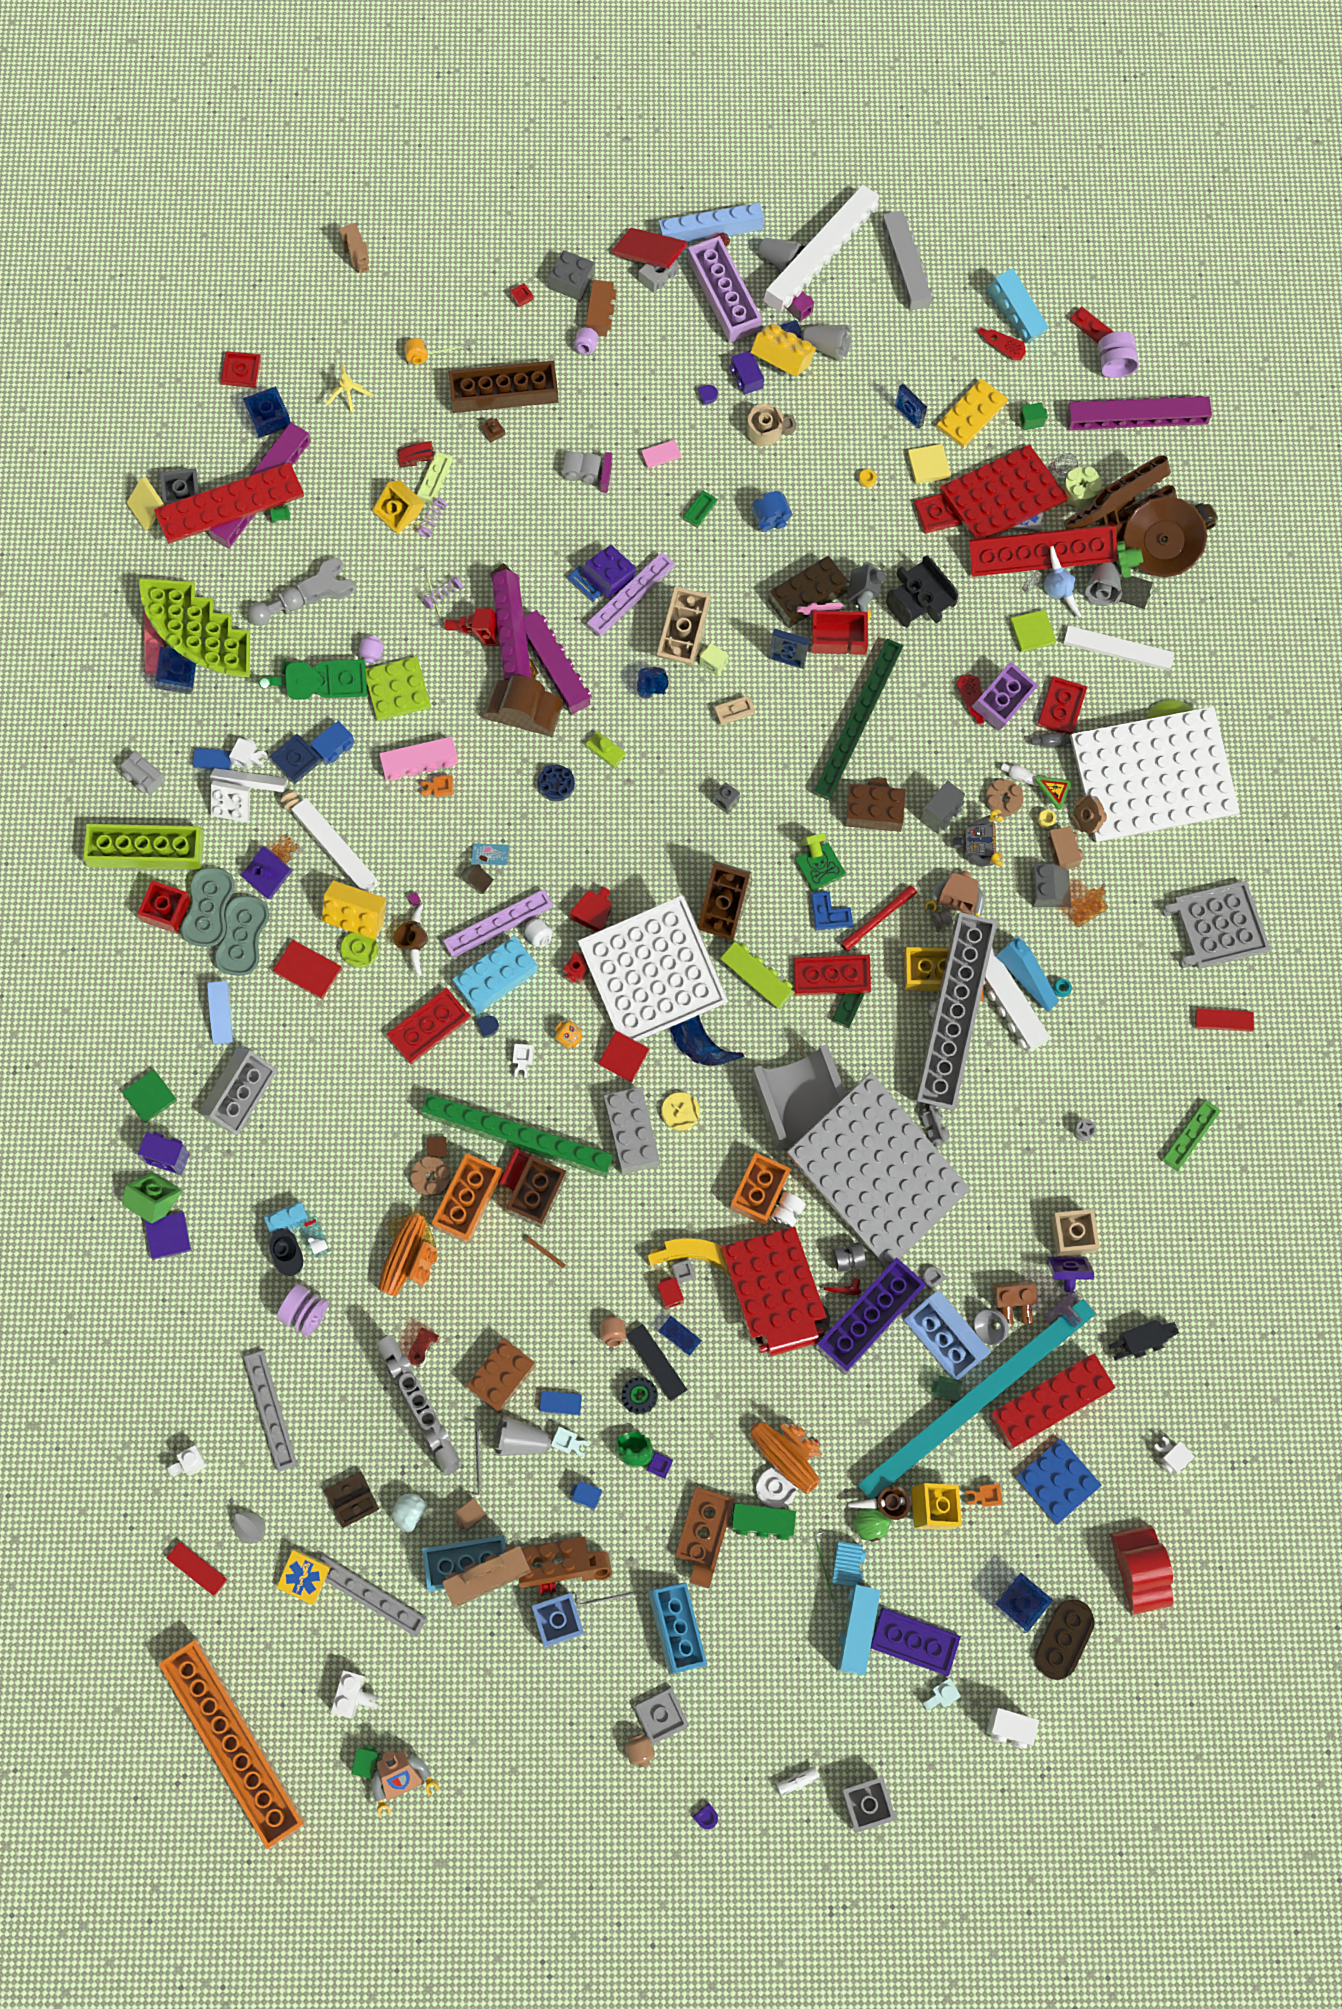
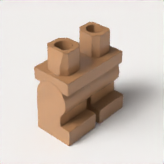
M356 223L339 228L342 248L345 253L349 252L353 269L357 268L360 274L369 271L367 245L365 241H362V236Z

